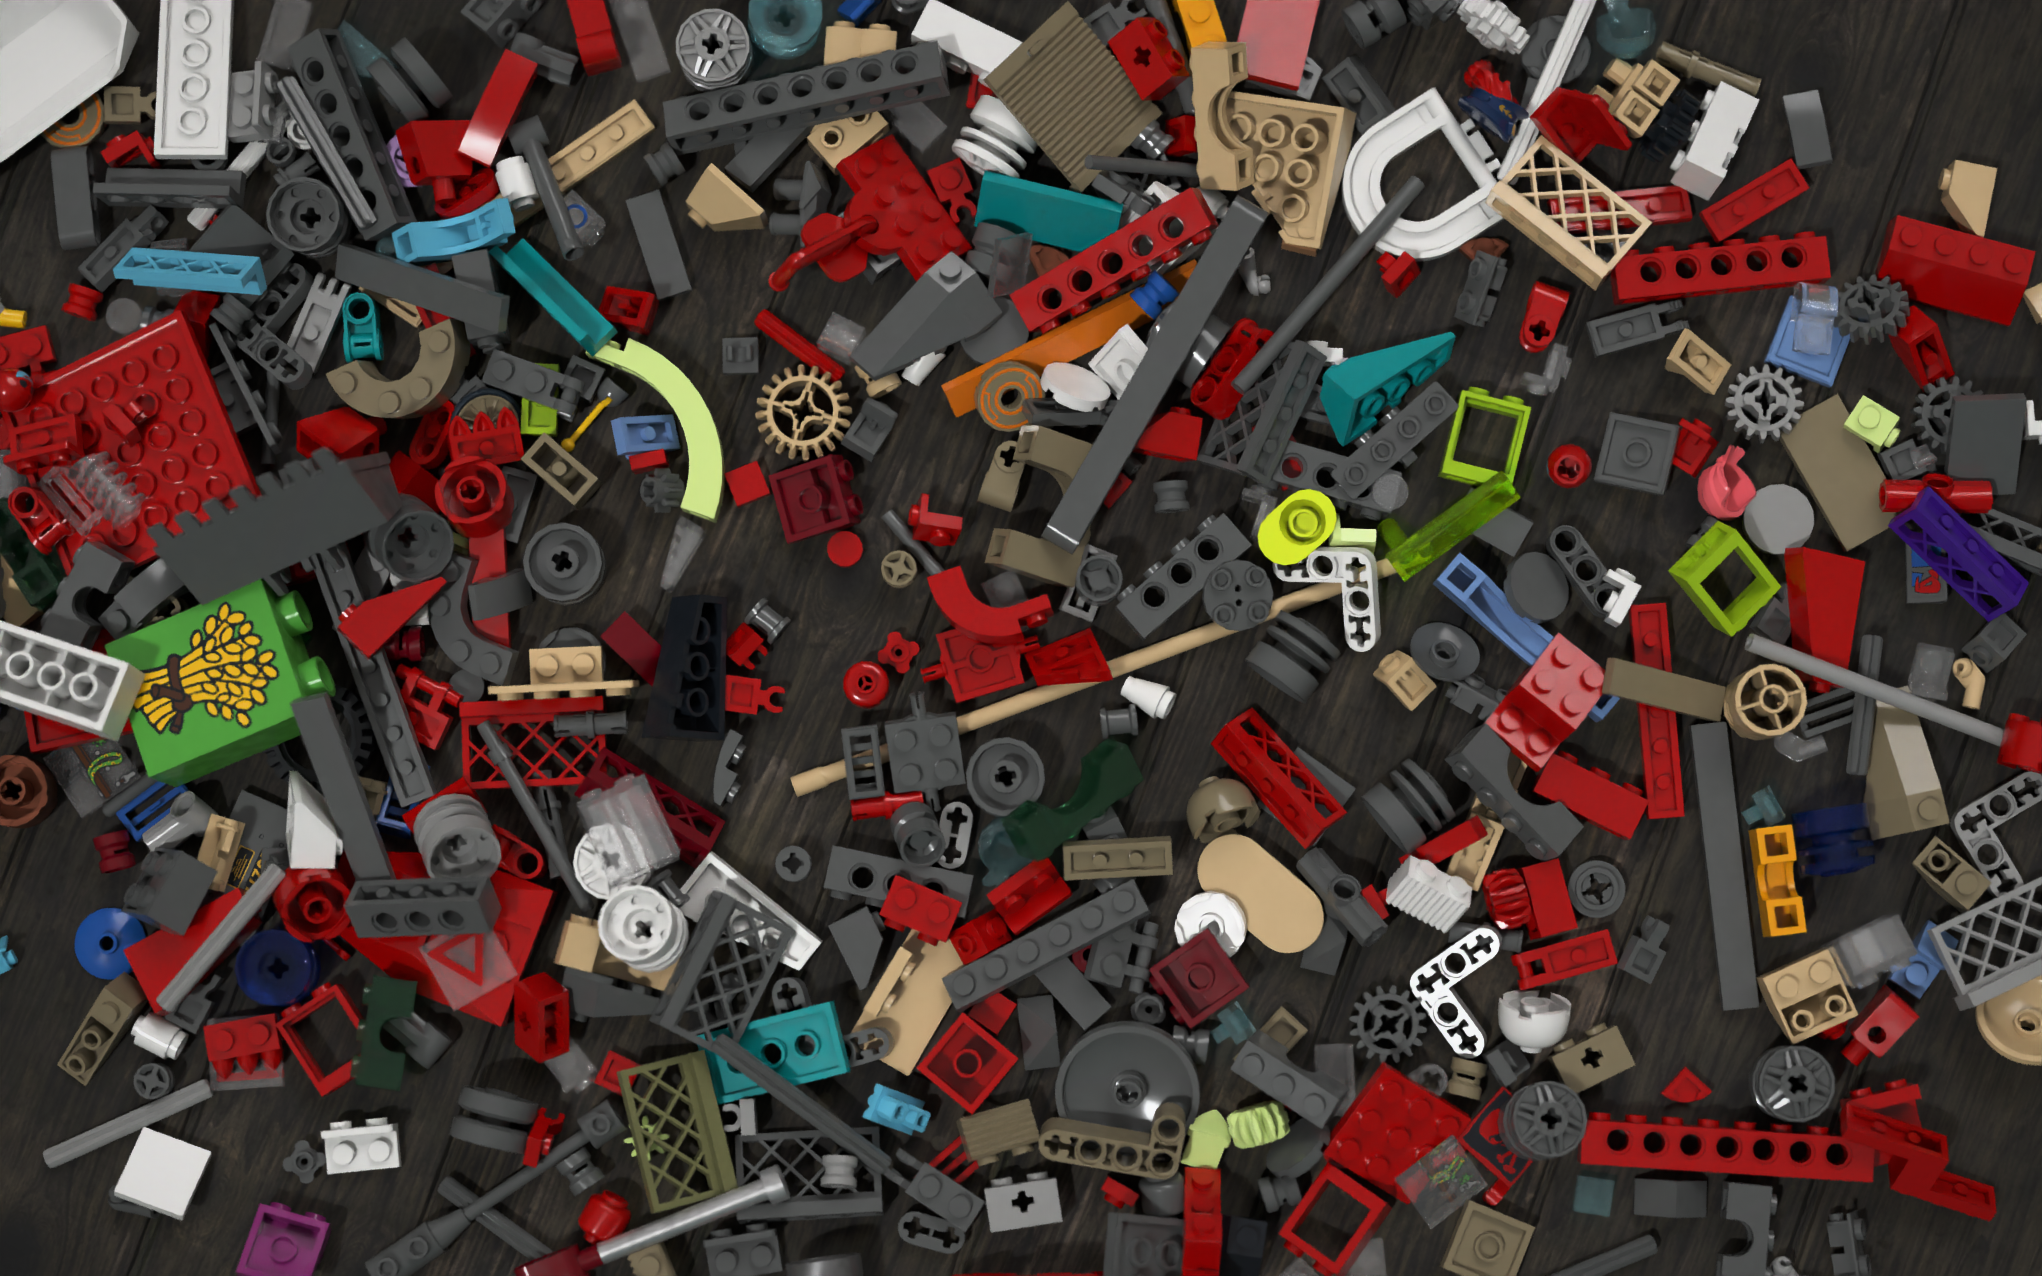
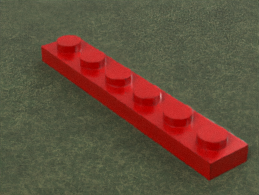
M1666 603L1631 605L1629 608L1633 663L1672 673ZM1637 703L1645 799L1649 800L1646 807L1647 820L1685 817L1676 712Z

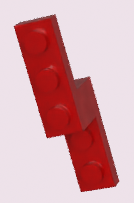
M1848 1103L1844 1105L1840 1111L1841 1137L1853 1143L1863 1144L1893 1155L1888 1163L1890 1189L1938 1206H1944L1965 1213L1972 1217L1987 1221L1992 1220L1997 1213L1994 1187L1944 1171L1949 1162L1946 1135Z

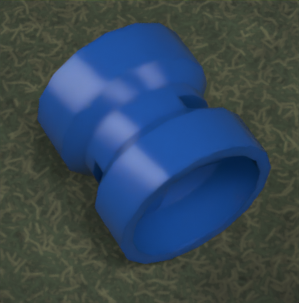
M1154 270L1147 277V283L1144 287H1137L1130 294L1131 298L1154 320L1163 311V305L1167 302H1173L1180 295L1171 283L1157 270Z

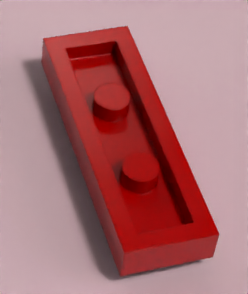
M1792 158L1704 209L1699 213V216L1718 244L1806 192L1810 187Z

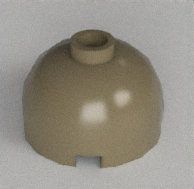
M1213 776L1201 781L1199 788L1191 795L1187 804L1186 818L1194 839L1197 840L1199 837L1201 843H1210L1218 837L1237 834L1233 828L1243 823L1249 828L1259 818L1261 811L1250 790L1240 781L1228 778L1219 779L1217 776Z

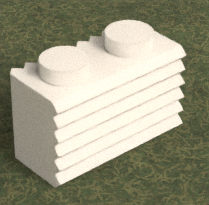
M1409 855L1408 859H1405L1404 864H1401L1400 868L1394 872L1388 881L1386 902L1392 904L1394 908L1398 907L1400 911L1404 910L1406 914L1410 913L1412 917H1417L1418 920H1423L1425 924L1429 923L1431 927L1435 926L1437 930L1441 929L1443 933H1447L1470 907L1472 887L1461 877H1451L1438 870L1432 862L1428 860L1421 861Z

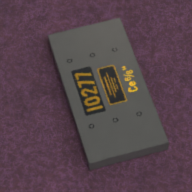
M241 790L229 819L246 824L225 892L208 889L199 908L238 887L248 891L261 876L262 848L287 847L285 836L286 808ZM272 895L262 906V911L258 913L262 922L273 900ZM260 926L239 946L250 950Z

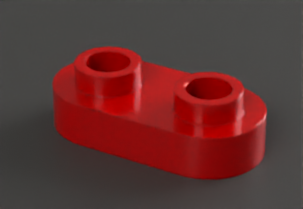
M483 168L474 172L469 178L454 186L456 201L446 204L435 203L434 210L441 220L468 214L483 203L492 201L496 198L500 189L495 172L491 168Z
M449 400L437 410L423 416L409 448L410 457L424 469L438 467L444 461L449 451L447 436H449L451 416L456 407Z

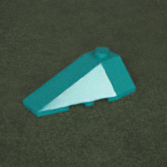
M1448 332L1351 357L1339 365L1335 364L1328 368L1322 377L1323 384L1320 400L1338 442L1345 446L1377 424L1375 416L1387 405L1392 409L1401 403V397L1412 383L1415 386H1420L1450 360L1456 335Z

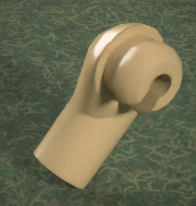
M1959 658L1953 663L1952 671L1965 688L1962 706L1980 710L1986 682L1985 676L1971 659Z

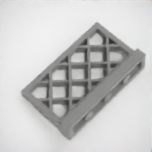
M2042 876L1927 930L1958 996L1954 997V1000L1960 1011L1976 1007L2042 975V928L2039 931L2025 925L2030 908L2042 913V905L2032 902L2036 887L2042 885ZM2027 892L2025 898L2019 896ZM2012 900L2023 905L2018 922L2002 916L2006 901ZM1996 907L1995 913L1989 911V909ZM1979 914L1993 919L1988 936L1972 930L1975 917ZM1966 921L1965 927L1958 925ZM2000 922L2016 928L2011 946L1995 940ZM1950 928L1962 933L1958 951L1946 946L1941 932ZM2023 932L2039 938L2035 952L2031 954L2018 949ZM1969 937L1985 942L1981 960L1964 954ZM1992 946L2009 952L2004 967L1999 968L1988 963ZM2016 955L2022 957L2021 959L2014 962ZM1962 960L1978 966L1975 980L1966 985L1959 973ZM1985 970L1992 972L1984 976Z

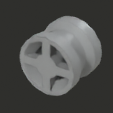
M846 1155L822 1156V1165L825 1167V1175L821 1177L822 1187L836 1189L856 1188L857 1180L854 1177V1169L858 1166L857 1157Z

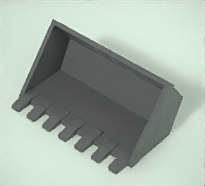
M323 447L312 453L313 459L321 468L311 473L299 460H295L284 466V470L293 480L286 485H283L272 473H266L257 478V483L266 493L256 498L244 485H240L229 491V495L238 507L228 510L217 498H212L202 503V508L211 518L205 522H201L189 510L175 515L174 520L183 529L181 533L174 535L162 523L148 527L147 533L158 544L153 547V550L161 559H164L201 605L262 578L266 580L278 596H283L289 592L286 583L292 581L289 566L300 561L306 572L315 570L317 568L311 556L320 552L334 570L339 571L343 569L345 564L342 558L348 556L345 541L388 522L403 506L389 467L391 462L387 452L340 462L327 447Z

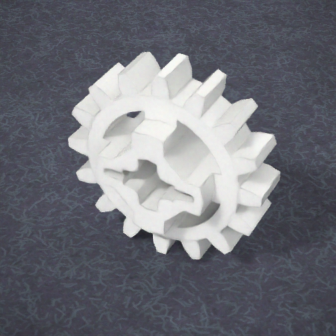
M1463 0L1458 8L1457 13L1461 16L1460 19L1468 24L1466 30L1489 49L1493 47L1504 52L1507 50L1513 55L1515 53L1520 54L1529 41L1530 36L1526 34L1527 30L1519 26L1520 18L1515 16L1505 4L1498 0L1495 2L1490 0Z

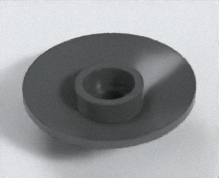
M1440 622L1423 625L1415 631L1410 642V652L1414 662L1423 672L1433 678L1448 682L1461 681L1470 677L1479 665L1480 653L1475 641L1465 631L1454 625Z

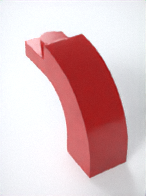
M961 566L927 577L937 606L946 620L956 630L979 642L1006 645L1025 641L1020 627L1026 625L1028 628L1039 627L1047 623L1049 617L1054 616L1047 594L1005 608L991 607L981 603L970 592Z

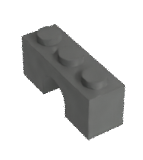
M86 541L75 552L73 557L74 566L69 576H66L60 582L56 592L58 597L53 607L48 609L42 617L40 623L42 629L39 634L92 650L103 625L88 614L86 608L87 597L95 588L106 594H117L123 589L136 562L102 542Z
M1260 1030L1255 1032L1245 1042L1230 1070L1322 1129L1334 1117L1350 1088L1321 1069L1317 1072L1301 1069L1287 1058L1286 1054L1289 1051L1287 1047Z
M1723 1181L1720 1217L1740 1221L1747 1231V1241L1743 1249L1735 1254L1717 1253L1715 1276H1771V1267L1766 1266L1767 1252H1772L1774 1231L1769 1230L1770 1215L1774 1216L1777 1209V1195L1772 1193V1186Z

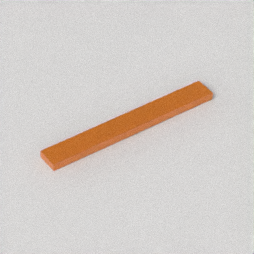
M1194 259L1162 276L1181 293L1196 267L1197 261ZM1132 290L941 385L954 415L958 418L976 409L974 400L976 386L978 388L984 372L997 363L1006 361L1020 362L1035 370L1040 377L1048 364L1054 362L1068 363L1106 344L1126 324L1134 330L1154 319L1131 298L1130 294L1134 291ZM1167 302L1165 305H1163V306H1162V307H1163V310H1164V308H1165L1166 306L1170 305L1172 302ZM1014 388L1007 389L1002 395L1014 390Z

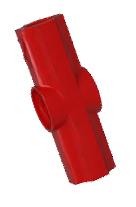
M1938 473L1924 475L1922 480L1884 479L1879 487V507L1882 512H1904L1911 507L1918 493L1928 486L1956 513L1988 514L1993 504L1990 481H1957L1947 475Z

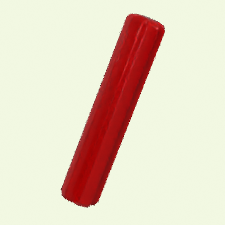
M763 309L754 320L756 327L810 368L817 366L821 376L827 371L832 374L829 380L830 383L833 384L843 378L845 369L767 309Z

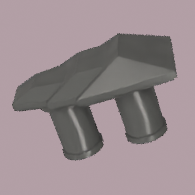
M810 161L805 163L803 180L777 178L773 186L774 198L777 201H800V214L772 213L769 221L772 235H799L802 248L806 247L801 239L802 227L807 221L822 213H826L832 195L826 171Z

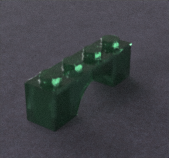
M1106 739L1081 758L1082 771L1078 788L1073 796L1063 805L1050 809L1045 805L1026 800L1001 820L1019 856L1037 862L1048 858L1061 843L1077 836L1081 828L1088 822L1101 817L1107 812V808L1133 792L1134 787L1143 781L1144 778L1127 744Z

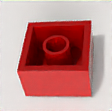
M962 1012L919 1064L917 1069L970 1114H973L1019 1058L967 1014Z

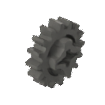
M1875 274L1870 276L1869 281H1864L1859 276L1857 277L1856 285L1844 283L1845 293L1835 292L1836 302H1832L1830 305L1834 328L1839 327V333L1842 337L1850 333L1851 342L1853 343L1859 338H1864L1865 345H1869L1872 338L1876 337L1882 343L1884 342L1885 334L1888 333L1894 337L1898 335L1896 326L1906 327L1907 325L1906 317L1910 316L1907 291H1902L1900 282L1891 285L1890 277L1888 276L1883 278L1882 281H1877Z
M1954 376L1950 378L1947 385L1945 378L1941 377L1936 379V387L1931 383L1923 386L1927 395H1915L1914 399L1920 405L1910 409L1911 414L1918 416V420L1911 423V428L1920 427L1922 432L1917 436V439L1928 438L1930 440L1927 447L1929 450L1935 449L1940 445L1941 454H1946L1950 418L1944 416V411L1950 409L1951 412L1952 396L1983 394L1982 390L1974 393L1970 391L1972 387L1971 381H1967L1960 386L1959 377ZM1944 392L1940 404L1930 405L1938 394ZM1929 421L1936 427L1937 433L1933 430Z
M1393 985L1389 987L1386 994H1384L1381 986L1375 987L1376 995L1373 997L1368 992L1362 993L1366 1002L1363 1005L1354 1002L1352 1006L1359 1011L1358 1015L1348 1016L1349 1021L1356 1023V1028L1350 1030L1349 1035H1358L1360 1038L1354 1046L1356 1049L1366 1046L1368 1049L1365 1057L1368 1059L1375 1053H1378L1379 1063L1385 1062L1387 1055H1391L1394 1063H1398L1400 1060L1399 1053L1401 1052L1411 1057L1413 1054L1410 1046L1412 1044L1416 1046L1422 1045V1042L1416 1037L1417 1034L1427 1032V1028L1419 1026V1020L1426 1018V1013H1416L1415 1011L1420 1001H1407L1410 993L1408 990H1404L1400 996L1396 995V986ZM1393 1000L1400 1003L1401 1006L1395 1010H1388L1379 1001ZM1369 1010V1013L1372 1015L1371 1028L1365 1032L1364 1017ZM1400 1014L1392 1024L1393 1033L1385 1030L1374 1035L1383 1024L1380 1019L1383 1015L1386 1018H1392ZM1410 1017L1411 1030L1406 1039L1403 1033L1404 1021ZM1381 1038L1389 1039L1395 1048L1383 1049L1373 1043Z

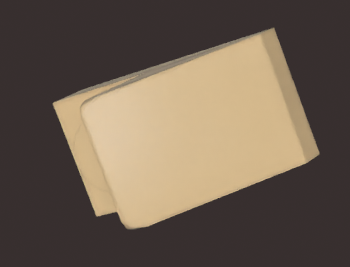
M1684 328L1670 352L1665 365L1667 371L1684 375L1705 393L1712 395L1716 393L1731 367L1727 360L1686 328Z

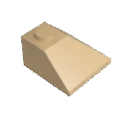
M712 163L706 168L686 199V204L691 210L687 215L702 229L706 225L713 231L764 229L769 224L765 210Z

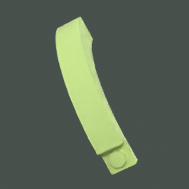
M628 338L624 351L620 350L621 344L609 340L593 357L586 351L585 353L590 359L626 371L647 382L668 401L680 420L688 445L689 475L680 507L684 512L717 523L725 486L723 449L713 417L691 381L663 355Z

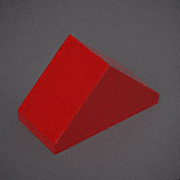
M607 286L598 312L611 325L649 336L659 301L650 292Z
M185 289L173 313L178 310L186 311L207 361L213 337L209 325L216 322V319L209 313L213 308H219L221 296Z
M398 450L390 460L391 464H389L398 493L414 495L432 508L433 511L440 514L441 511L435 500V485L438 479Z

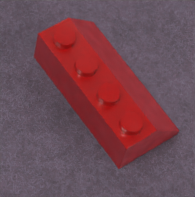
M1897 215L1888 223L1875 275L1877 281H1882L1886 276L1890 277L1891 285L1900 282L1902 291H1907L1910 301L2010 326L2027 287L2036 251Z

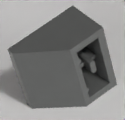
M155 847L154 851L149 852L144 858L141 865V870L143 871L138 881L133 883L125 893V905L121 911L170 934L184 936L218 871L183 851Z

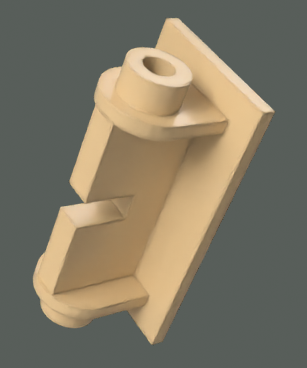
M212 813L197 860L218 871L209 889L225 892L246 823Z

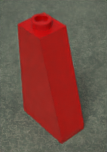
M1807 547L1785 548L1784 559L1792 648L1848 669L1865 561ZM1794 669L1801 682L1809 684V691L1830 694L1831 688H1844Z
M238 887L197 909L184 936L159 930L123 950L155 1014L166 1016L171 1013L164 1010L156 1002L157 997L245 895L246 890ZM262 907L186 997L263 923L258 914L262 911Z

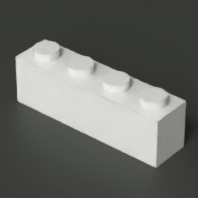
M936 0L928 1L911 34V45L913 46L922 42L938 41L947 62L946 65L950 69L960 74H965L967 71L979 75L978 81L988 88L989 86L983 79L1023 43Z

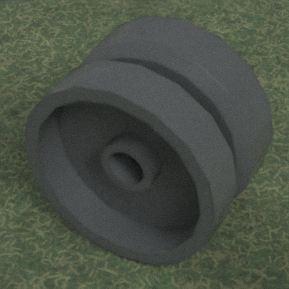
M406 37L401 38L390 47L391 55L401 67L398 71L395 70L387 59L378 57L365 67L379 85L377 87L396 112H401L409 122L426 121L429 119V111L419 99L422 94L434 107L439 109L454 98L438 75Z
M568 523L548 525L535 533L526 546L523 558L525 576L532 588L551 603L564 606L582 604L593 597L604 583L607 570L605 553L597 540L580 526ZM568 559L572 563L569 570L564 568L561 571V562Z
M1010 737L992 739L981 745L970 758L966 771L967 788L974 803L985 813L999 818L1018 817L1031 810L1040 799L1045 784L1044 766L1037 752L1024 741ZM1003 772L1010 773L1013 777L1011 784L1004 785L1003 782H999L1000 774Z
M462 1085L457 1103L465 1110L478 1113V1116L461 1114L453 1117L449 1135L474 1144L507 1152L525 1154L529 1133L523 1129L511 1126V1122L520 1124L535 1122L540 1104L499 1089L489 1087L484 1089Z

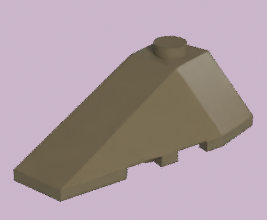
M1908 686L1897 688L1910 693ZM1876 700L1868 773L1866 775L1865 793H1863L1862 805L1871 841L1949 824L1950 821L1942 788L1918 715Z

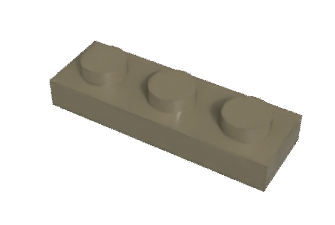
M1171 836L1063 842L1065 880L1173 875Z

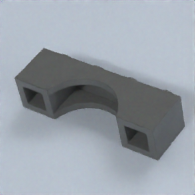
M1487 724L1470 730L1444 759L1452 767L1455 776L1466 782L1476 792L1478 800L1483 805L1490 807L1498 815L1502 825L1508 831L1516 834L1525 844L1526 850L1530 855L1541 862L1560 856L1584 826L1560 801L1551 805L1541 806L1524 800L1515 791L1508 776L1507 762L1511 749Z

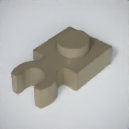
M104 86V124L141 125V114L155 120L156 111L151 105L156 101L157 91L150 93L147 97H140V87Z

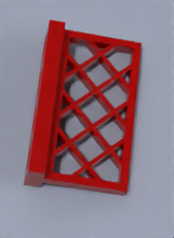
M603 696L459 702V714L462 725L464 779L472 790L511 788L507 780L494 781L499 774L503 777L504 775L498 766H494L492 761L485 755L489 750L487 745L485 744L479 750L470 739V726H478L489 720L492 725H503L496 733L500 740L507 743L508 747L513 751L511 760L513 761L518 755L532 768L522 778L527 788L579 785L584 776L574 767L588 752L595 758L598 756L592 750L597 743L599 752L603 747L607 749L606 734L597 735L588 745L578 736H572L585 749L570 764L556 751L568 737H561L551 747L538 733L547 723L554 722V715L585 714L586 710H594L595 713H607V700ZM530 723H539L534 730L529 725H527ZM512 724H522L530 732L517 748L502 736ZM534 737L549 749L535 766L520 753ZM471 748H473L477 752V754L472 759ZM552 754L567 766L558 778H547L539 770ZM482 757L496 771L486 781L472 782L471 768ZM603 762L599 770L608 775L607 763ZM571 771L578 776L565 778ZM536 772V773H537L538 775H540L543 779H530V778H531L532 775Z

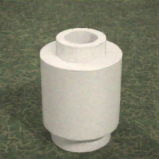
M514 156L496 164L498 172L495 173V177L502 197L509 200L510 208L513 207L515 212H519L535 205L534 200L539 198L540 195L533 180L529 164L524 162L522 156Z
M153 1012L148 1013L146 1017L140 1015L131 1031V1034L135 1036V1045L163 1059L170 1057L173 1060L178 1058L189 1036L182 1031V1027Z

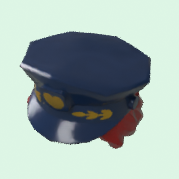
M1484 59L1475 61L1464 73V82L1473 88V91L1469 96L1460 97L1457 105L1485 131L1508 144L1510 139H1514L1516 122L1528 119L1529 113L1512 96L1510 81L1506 80L1502 83L1499 78L1500 74L1495 73L1493 64L1490 61Z

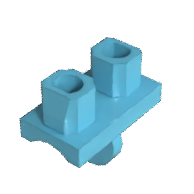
M878 1083L875 1085L873 1095H870L868 1098L869 1108L863 1114V1117L909 1135H912L913 1130L923 1133L931 1116L930 1112L922 1109L925 1104L924 1101Z

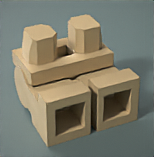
M1615 58L1609 63L1603 73L1606 78L1616 84L1613 91L1609 93L1601 86L1596 85L1589 94H1597L1604 98L1610 106L1608 110L1610 114L1628 130L1626 136L1635 139L1643 136L1660 111L1657 108L1664 105L1680 79L1653 59L1649 60L1643 67L1639 63L1631 66Z

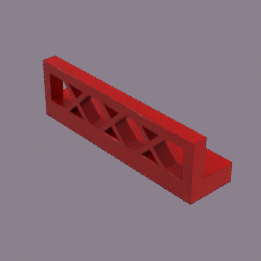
M1253 707L1226 723L1211 742L1214 749L1304 849L1313 845L1326 829L1347 814V811ZM1248 721L1258 732V737L1249 735L1241 725ZM1267 750L1276 752L1282 758V763L1274 762L1267 755ZM1291 776L1300 778L1305 784L1306 790L1297 788L1292 783ZM1315 803L1323 804L1332 815L1325 819L1315 808Z

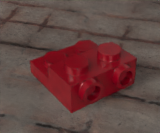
M830 454L768 476L787 544H794L824 533L830 534L861 523L859 515L863 514V503L860 497L852 492L850 481L854 479V471L850 462L843 460L842 455Z
M1209 927L1149 969L1152 973L1149 981L1160 996L1166 993L1173 1003L1169 1008L1180 1025L1187 1023L1190 1029L1250 987Z

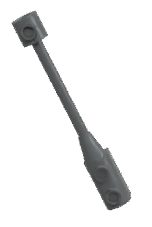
M606 1099L579 1117L577 1121L581 1130L551 1149L548 1156H541L536 1168L526 1166L466 1208L458 1209L432 1221H425L366 1261L365 1266L371 1276L413 1275L449 1250L448 1246L471 1224V1221L589 1141L598 1149L625 1131L627 1126L614 1105Z

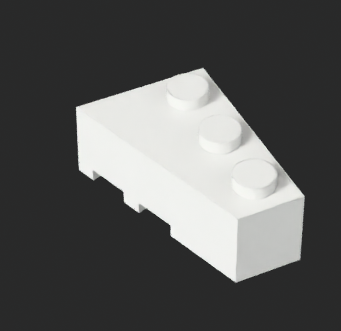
M1722 81L1714 92L1708 89L1699 106V109L1703 110L1704 113L1700 121L1695 120L1690 130L1692 133L1687 139L1690 142L1685 151L1678 150L1671 163L1670 168L1675 170V173L1670 183L1708 201L1725 178L1728 171L1726 168L1738 149L1737 145L1748 127L1759 99Z

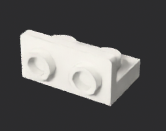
M387 1117L366 1119L365 1127L352 1128L351 1121L330 1123V1130L321 1131V1139L325 1140L327 1174L401 1167L398 1123L388 1124Z

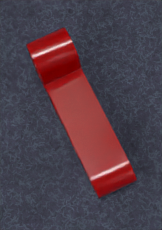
M567 0L577 36L576 41L588 77L622 68L605 1Z

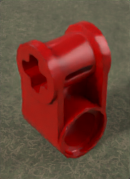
M1535 281L1519 332V342L1524 350L1530 353H1539L1545 350L1549 343L1552 342L1566 308L1570 294L1569 291ZM1534 328L1541 329L1540 335L1542 338L1539 341L1533 339L1534 333L1532 331Z
M23 486L14 489L10 493L8 498L10 512L23 527L31 543L41 553L45 555L50 554L52 546L66 535L72 536L75 533L72 522L59 509L45 490ZM32 495L35 504L29 512L26 508V500Z
M493 824L492 829L496 834L501 849V860L498 868L505 869L529 881H537L543 878L549 867L546 855L523 842L520 837ZM534 854L538 860L537 869L531 874H526L522 869V861L526 856Z

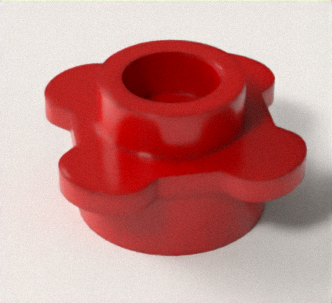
M891 632L887 636L888 643L885 648L878 652V660L882 664H890L896 668L898 673L904 674L909 671V663L913 656L918 655L920 648L917 642H909L903 639L899 632ZM897 649H900L902 651V654L900 656H897L895 654V651Z

